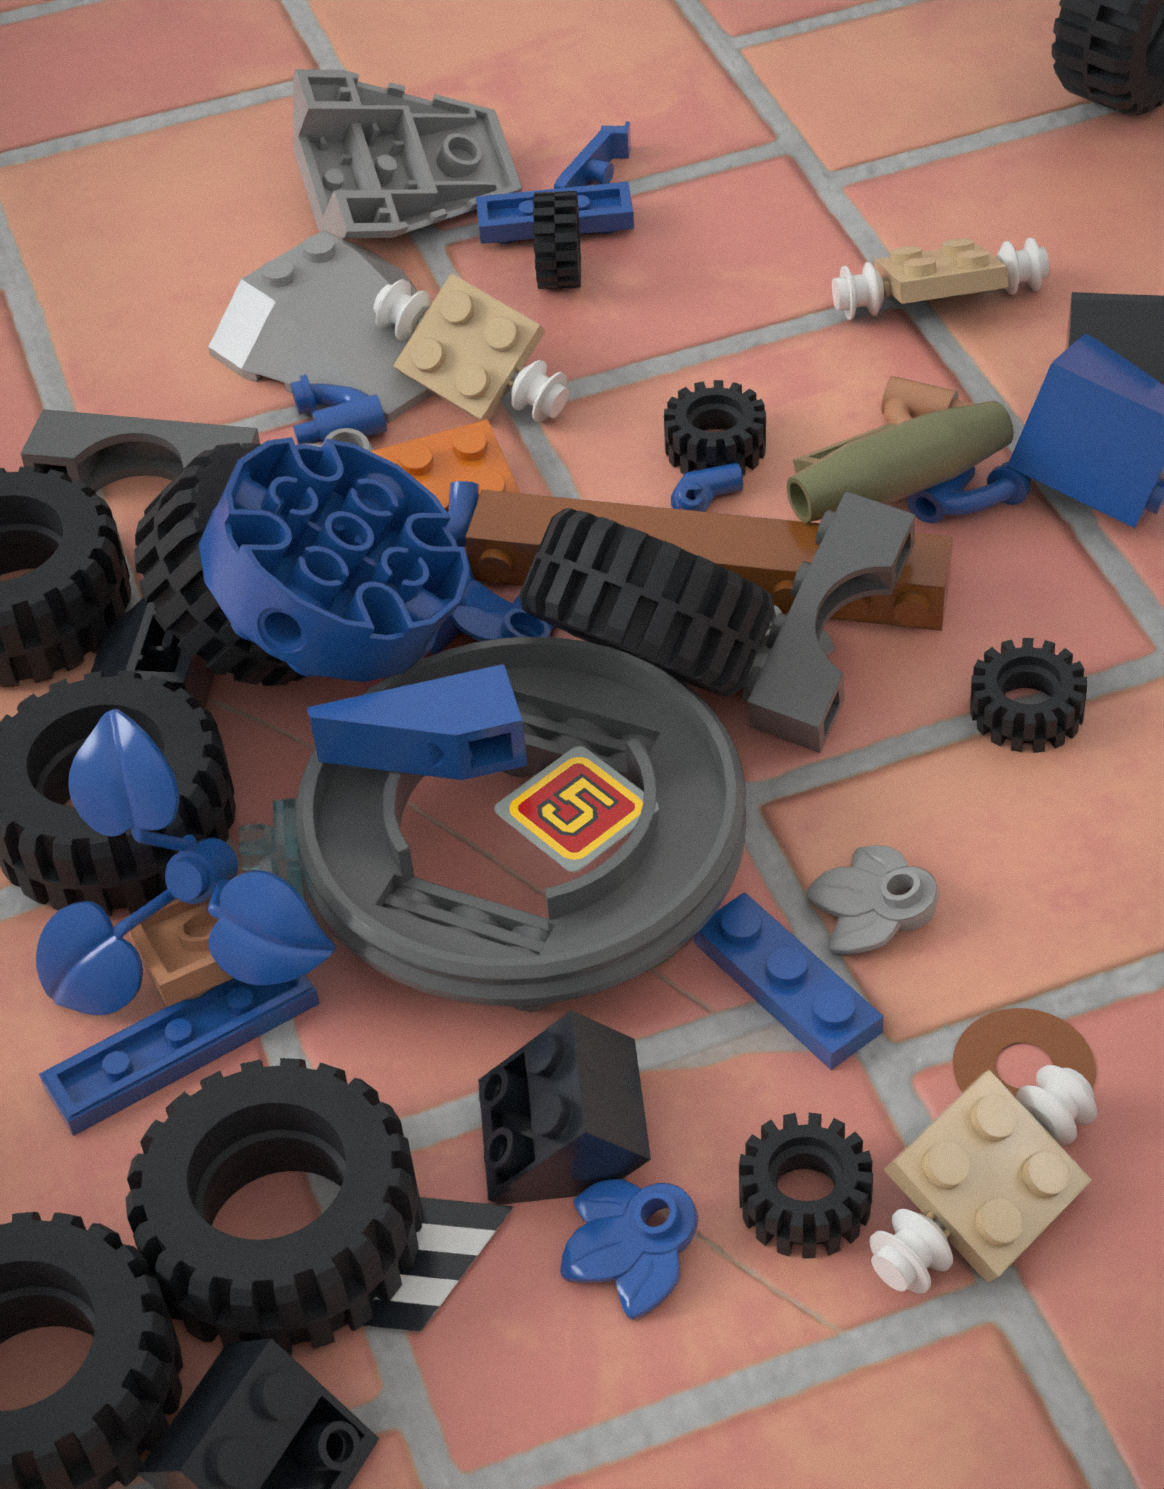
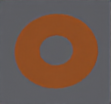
M1011 1008L989 1013L966 1028L954 1049L953 1071L962 1092L989 1069L1016 1098L1019 1089L1008 1085L1000 1078L995 1064L996 1058L1003 1048L1020 1042L1034 1044L1042 1048L1049 1055L1054 1066L1077 1071L1090 1083L1092 1089L1094 1087L1096 1065L1093 1053L1086 1040L1070 1024L1043 1011Z

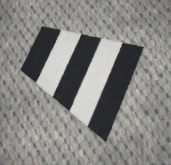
M420 1197L422 1229L416 1232L419 1249L413 1266L410 1269L399 1267L402 1286L388 1303L375 1297L370 1302L373 1318L362 1326L421 1332L514 1206Z

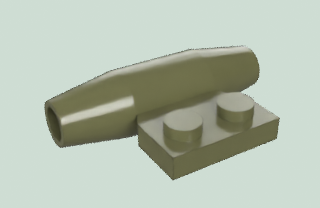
M989 401L928 412L899 424H886L793 459L796 474L788 479L786 486L789 503L795 515L805 523L822 520L827 510L836 512L845 491L886 505L952 480L1011 444L1014 436L1012 420L1008 411L1000 402Z

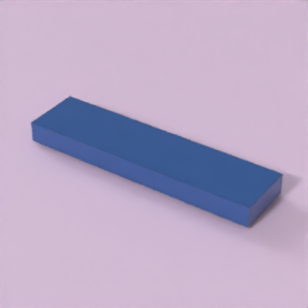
M306 974L288 982L263 986L251 985L233 978L211 988L207 993L198 998L183 1000L157 1011L39 1073L44 1089L70 1132L75 1136L319 1005L317 990Z

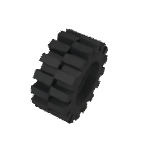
M577 191L534 192L533 234L538 289L580 288L581 238Z
M714 380V387L706 388L704 381L694 383V392L684 387L678 391V398L672 396L668 400V409L664 408L666 456L669 455V463L674 468L680 465V473L685 474L694 470L738 463L743 476L745 475V466L754 470L759 465V458H764L766 453L765 404L762 399L757 400L756 392L752 389H748L742 394V384L733 382L728 389L724 388L723 380ZM710 429H722V430H725V431L709 432V431H706V430H710Z
M1023 638L1022 647L1015 648L1011 639L1001 642V654L991 647L984 652V661L977 660L974 665L973 675L971 676L970 715L972 721L977 720V730L982 735L992 731V743L1001 747L1006 739L1011 740V751L1022 752L1023 743H1032L1033 753L1045 752V741L1049 740L1056 749L1064 745L1065 735L1073 739L1078 733L1079 724L1082 725L1084 719L1087 677H1084V667L1080 661L1072 664L1073 653L1064 648L1058 655L1055 654L1054 642L1045 640L1041 649L1033 647L1034 638ZM1018 688H1031L1046 693L1051 699L1038 704H1023L1009 699L1004 694Z
M809 1112L808 1125H798L796 1113L783 1115V1129L778 1130L772 1120L766 1122L761 1126V1139L752 1134L745 1143V1155L741 1154L739 1160L740 1208L743 1207V1220L747 1228L749 1229L756 1225V1239L765 1246L774 1236L777 1237V1253L790 1256L793 1244L803 1245L802 1259L816 1258V1245L822 1243L828 1256L839 1252L841 1235L852 1244L860 1235V1224L867 1225L872 1204L873 1161L869 1150L863 1152V1139L856 1132L845 1138V1123L835 1118L828 1129L821 1127L822 1114ZM810 1169L830 1177L834 1183V1189L831 1194L824 1198L813 1201H801L781 1193L777 1182L782 1175L790 1171Z

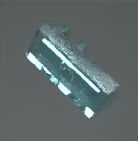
M296 798L273 800L274 826L248 824L239 827V850L242 869H259L260 871L273 873L287 881L305 900L304 875L295 831Z

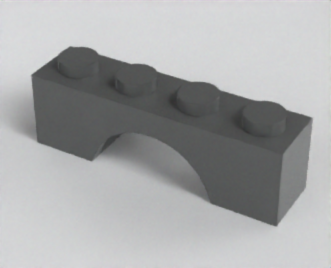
M43 409L20 454L24 467H36L43 474H48L50 469L65 473L71 477L72 482L78 479L97 492L112 482L133 476H158L173 480L204 450H212L216 445L227 443H240V445L243 443L260 444L258 429L250 427Z
M847 491L844 492L836 512L831 510L825 512L816 535L815 542L819 546L812 563L803 561L800 565L791 591L795 600L788 615L779 613L775 618L767 640V648L771 649L763 668L759 666L752 668L742 694V701L748 705L751 728L819 753L822 751L845 700L843 672L827 658L819 644L821 632L833 614L846 604L868 596L892 595L915 545V514Z

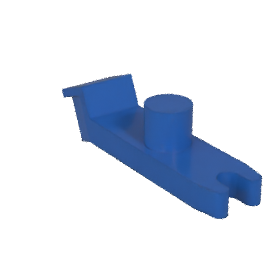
M626 121L625 126L602 125L601 130L560 174L554 183V189L587 186L591 182L598 184L610 183L614 173V166L609 162L613 158L629 159L631 150L630 122Z

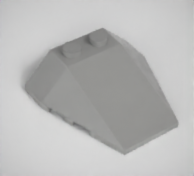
M295 70L293 76V150L318 230H324L342 238L396 237L476 210V196L521 192L522 186L495 110L437 94L434 95L432 101L404 94L405 86L389 82L387 89L359 82V74L346 70Z
M324 230L307 238L301 244L274 260L268 261L259 269L243 277L208 346L212 357L241 377L258 382L262 378L261 376L285 383L287 392L292 393L290 383L299 381V376L306 374L310 384L341 385L361 390L369 396L377 394L385 421L388 423L434 394L393 367L409 339L400 341L396 338L395 324L388 329H380L375 322L374 302L383 287L388 284L393 285L398 280L405 279L411 285L410 296H413L418 292L402 269L370 249Z

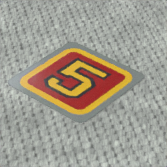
M576 746L498 802L494 809L497 815L570 872H577L635 828L641 814L644 792L587 748ZM656 802V806H655V809H654V813H656V812L658 811V808H659V805H658L657 802Z

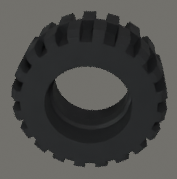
M1060 0L1061 10L1059 17L1055 19L1053 29L1056 38L1052 44V57L1056 61L1053 65L1055 73L1063 87L1069 93L1129 116L1151 112L1155 107L1164 104V0Z
M227 443L216 445L212 450H204L197 455L144 510V517L138 522L136 529L135 545L137 547L134 549L136 573L143 574L144 576L140 581V589L146 603L153 602L158 612L155 615V619L165 632L170 629L180 640L177 646L191 657L196 654L206 661L205 668L218 675H225L228 672L234 674V681L252 685L262 682L264 686L286 685L290 681H299L306 676L295 672L287 662L269 655L255 642L245 640L234 632L230 621L204 582L199 542L208 520L221 498L237 461L261 444L243 443L240 445V443Z
M19 467L18 472H6L4 468H0V575L20 569L36 568L20 577L0 582V686L2 687L19 686V680L34 678L37 683L52 678V672L65 667L67 671H70L83 663V656L91 651L96 654L98 652L105 631L126 613L125 609L130 602V575L116 522L110 507L104 499L96 494L95 490L78 479L72 482L71 477L65 473L51 469L48 474H43L36 467Z
M572 508L563 509L551 518L519 593L522 610L531 616L584 641L608 646L635 655L657 665L681 681L725 697H731L743 688L775 613L772 595L754 582L742 578L741 575L632 527L629 528L604 517H597L585 511H576Z
M100 671L84 674V680L68 684L67 679L53 683L49 685L48 693L40 697L33 693L21 701L17 706L18 713L13 717L7 714L0 721V866L11 884L21 887L22 893L37 903L46 905L50 900L53 909L58 911L73 903L91 901L101 906L108 916H112L113 909L128 907L130 913L135 912L147 904V901L156 898L168 889L165 882L166 867L169 860L179 853L178 850L138 843L133 838L131 829L118 836L102 835L93 830L79 816L75 807L64 806L71 798L68 782L74 757L101 717L106 712L115 708L133 719L150 736L166 758L177 781L179 807L175 820L163 829L148 831L179 838L190 834L196 838V842L206 838H216L225 843L230 837L228 830L235 821L236 805L233 796L235 792L218 725L211 712L204 709L201 701L190 692L182 688L176 691L173 683L153 675L148 681L143 680L141 674L137 672L119 671L118 676L105 677L104 673Z
M280 1058V1066L263 1067L262 1060L241 1063L242 1071L223 1077L221 1071H218L200 1081L202 1089L189 1096L184 1091L165 1108L168 1116L167 1120L164 1123L155 1120L150 1125L140 1141L144 1154L137 1153L132 1159L127 1176V1182L131 1190L125 1198L127 1219L138 1251L147 1261L152 1277L157 1278L170 1317L176 1320H183L188 1333L203 1342H213L217 1335H220L223 1347L227 1343L272 1338L291 1355L292 1345L311 1341L314 1350L335 1342L333 1332L346 1326L347 1323L352 1331H356L373 1318L370 1302L375 1297L385 1303L390 1302L402 1286L399 1267L410 1269L413 1266L419 1249L416 1232L422 1229L421 1202L408 1138L404 1137L401 1120L391 1105L380 1102L377 1090L358 1078H354L348 1084L345 1070L324 1063H319L316 1070L307 1068L306 1062L303 1059ZM286 1171L308 1172L323 1176L341 1187L335 1200L321 1216L304 1228L285 1236L259 1240L243 1239L225 1234L212 1226L218 1212L234 1193L248 1183L266 1175Z
M39 1212L12 1214V1222L0 1225V1344L22 1332L50 1326L74 1328L88 1333L94 1338L85 1361L76 1374L62 1388L35 1404L20 1409L0 1411V1489H107L117 1481L126 1487L139 1475L136 1472L142 1465L140 1456L145 1450L151 1452L169 1427L165 1414L172 1415L178 1410L183 1389L178 1373L183 1368L181 1347L157 1278L152 1277L147 1261L135 1246L122 1244L119 1233L103 1224L92 1223L89 1229L86 1230L81 1216L54 1213L52 1221H42Z

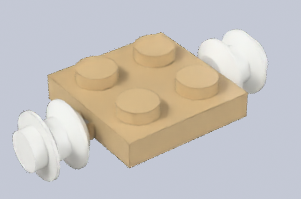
M1032 237L1026 239L1023 250L1015 251L1011 242H1003L996 258L978 244H974V241L971 239L948 240L942 243V249L922 252V248L915 246L900 247L891 250L890 257L874 259L875 267L870 262H866L862 274L852 275L846 265L842 266L840 277L832 279V296L836 310H844L848 320H852L856 309L865 306L871 316H877L884 298H888L890 295L895 297L901 304L1005 289L1009 295H1015L1019 283L1027 282L1031 290L1036 292L1040 290L1042 280L1047 279L1049 276V258L1046 249L1038 247Z
M452 273L449 275L431 306L430 295L425 291H419L410 296L411 285L405 279L398 280L393 285H386L377 295L374 302L377 327L388 329L395 324L396 338L400 341L409 339L393 367L401 374L479 421L486 419L490 421L510 387L512 388V407L516 410H522L531 405L533 407L532 418L536 422H542L548 417H556L566 405L569 398V389L566 388V374L557 372L549 378L546 376L547 365L542 360H537L523 368L546 332L543 327Z
M1054 1065L1043 1066L1036 1075L1038 1087L1033 1085L1023 1086L1018 1090L1015 1098L988 1069L883 1169L924 1214L922 1215L907 1209H899L892 1216V1226L896 1233L895 1235L885 1231H877L870 1237V1247L874 1255L871 1259L873 1268L887 1285L897 1291L903 1292L907 1289L914 1293H925L931 1286V1278L927 1268L946 1271L953 1264V1256L948 1241L987 1283L998 1278L1092 1181L1061 1147L1070 1145L1075 1141L1077 1137L1076 1124L1089 1125L1097 1117L1094 1091L1090 1083L1080 1073L1070 1068H1060Z

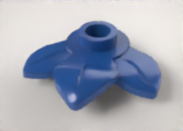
M476 580L470 582L464 595L463 606H457L454 613L450 616L452 622L460 631L481 642L515 637H550V632L555 628L524 612L521 608L520 595L511 603L496 595Z
M623 1179L600 1181L588 1187L574 1199L575 1208L586 1224L578 1228L566 1243L560 1272L561 1276L570 1282L596 1283L616 1280L623 1310L629 1319L634 1320L656 1308L671 1294L680 1279L679 1253L688 1247L695 1235L698 1225V1213L690 1196L682 1188L674 1184L656 1183L641 1189ZM664 1208L670 1209L669 1217L662 1225L656 1227L648 1226V1220L655 1212Z

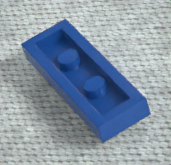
M627 181L476 196L481 244L495 242L507 244L516 240L534 239V192L577 191L580 234L596 232L608 234L617 230L634 229V214L629 183Z
M742 893L717 910L705 926L694 936V944L830 1070L837 1067L883 1033L884 1016L747 893Z

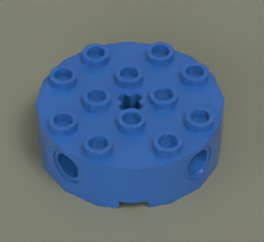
M292 437L267 440L240 458L230 475L217 506L211 513L199 542L204 582L238 636L255 642L266 653L287 662L295 672L303 676H322L357 682H367L403 674L431 650L440 627L454 613L461 602L470 568L465 547H457L456 540L446 527L451 517L432 492L399 465L356 444L327 438L322 447L307 444L295 445Z

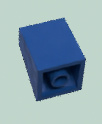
M1083 334L1051 363L1007 467L1135 528L1148 512L1158 515L1164 505V385L1096 338Z

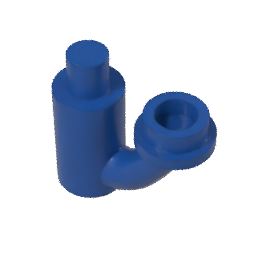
M306 374L299 376V381L290 383L299 415L310 412V415L313 416L312 421L293 426L298 444H314L317 442L322 444L329 433L341 428L358 430L366 437L387 432L384 413L377 394L369 396L361 390L341 385L310 384ZM316 405H329L331 407L317 410Z
M1005 462L990 472L987 477V485L964 491L975 475L974 466L952 480L908 496L907 504L912 514H915V517L921 521L938 523L945 515L972 514L1002 502L1009 505L1020 504L1030 492L1031 478L1007 467L1008 462Z

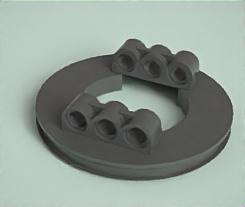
M515 637L471 643L424 658L416 662L405 673L385 678L362 695L504 664L523 719L528 766L502 772L517 777L536 775L573 747L583 746L644 792L643 806L637 824L629 838L615 854L600 866L579 878L560 885L544 888L547 918L414 876L410 847L400 831L406 803L424 775L323 763L318 761L316 749H314L300 781L296 800L295 831L303 874L315 906L335 936L365 963L391 979L427 994L460 1002L512 1006L522 1011L537 1012L542 1011L549 1003L576 999L600 992L637 977L674 954L705 926L730 890L741 863L746 835V789L740 758L727 729L711 707L677 677L644 659L608 646L555 637ZM656 802H657L658 805H659V808H658V811H657L656 813H654L655 806H656Z

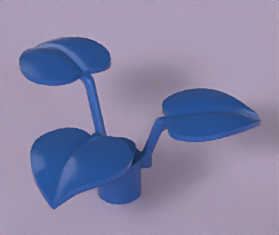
M116 708L106 712L78 750L69 772V792L76 811L93 830L102 835L118 836L131 829L136 842L178 850L179 853L169 860L166 867L165 882L168 889L123 919L116 926L113 927L102 907L91 901L73 903L62 908L50 918L40 935L36 952L37 973L47 996L53 999L54 1003L59 1006L89 1015H108L128 1005L141 988L143 965L138 951L130 942L122 937L176 899L189 904H197L211 897L208 912L219 920L212 928L208 939L211 956L221 969L241 982L262 986L288 982L305 975L327 960L336 950L335 944L319 927L305 900L287 881L273 873L260 870L249 871L237 876V857L232 848L220 839L206 838L196 842V838L190 834L179 838L148 831L163 829L175 820L179 807V790L176 778L157 745L133 719Z

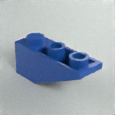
M504 664L307 707L319 762L455 780H467L528 766L523 719Z

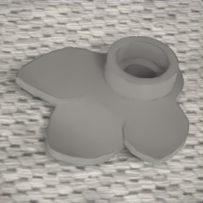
M872 845L855 850L852 858V867H837L820 875L807 889L806 896L808 901L816 907L839 917L829 941V949L832 954L846 955L875 950L885 946L898 930L910 931L924 926L935 914L939 890L934 877L922 868L908 866L901 852L888 846Z

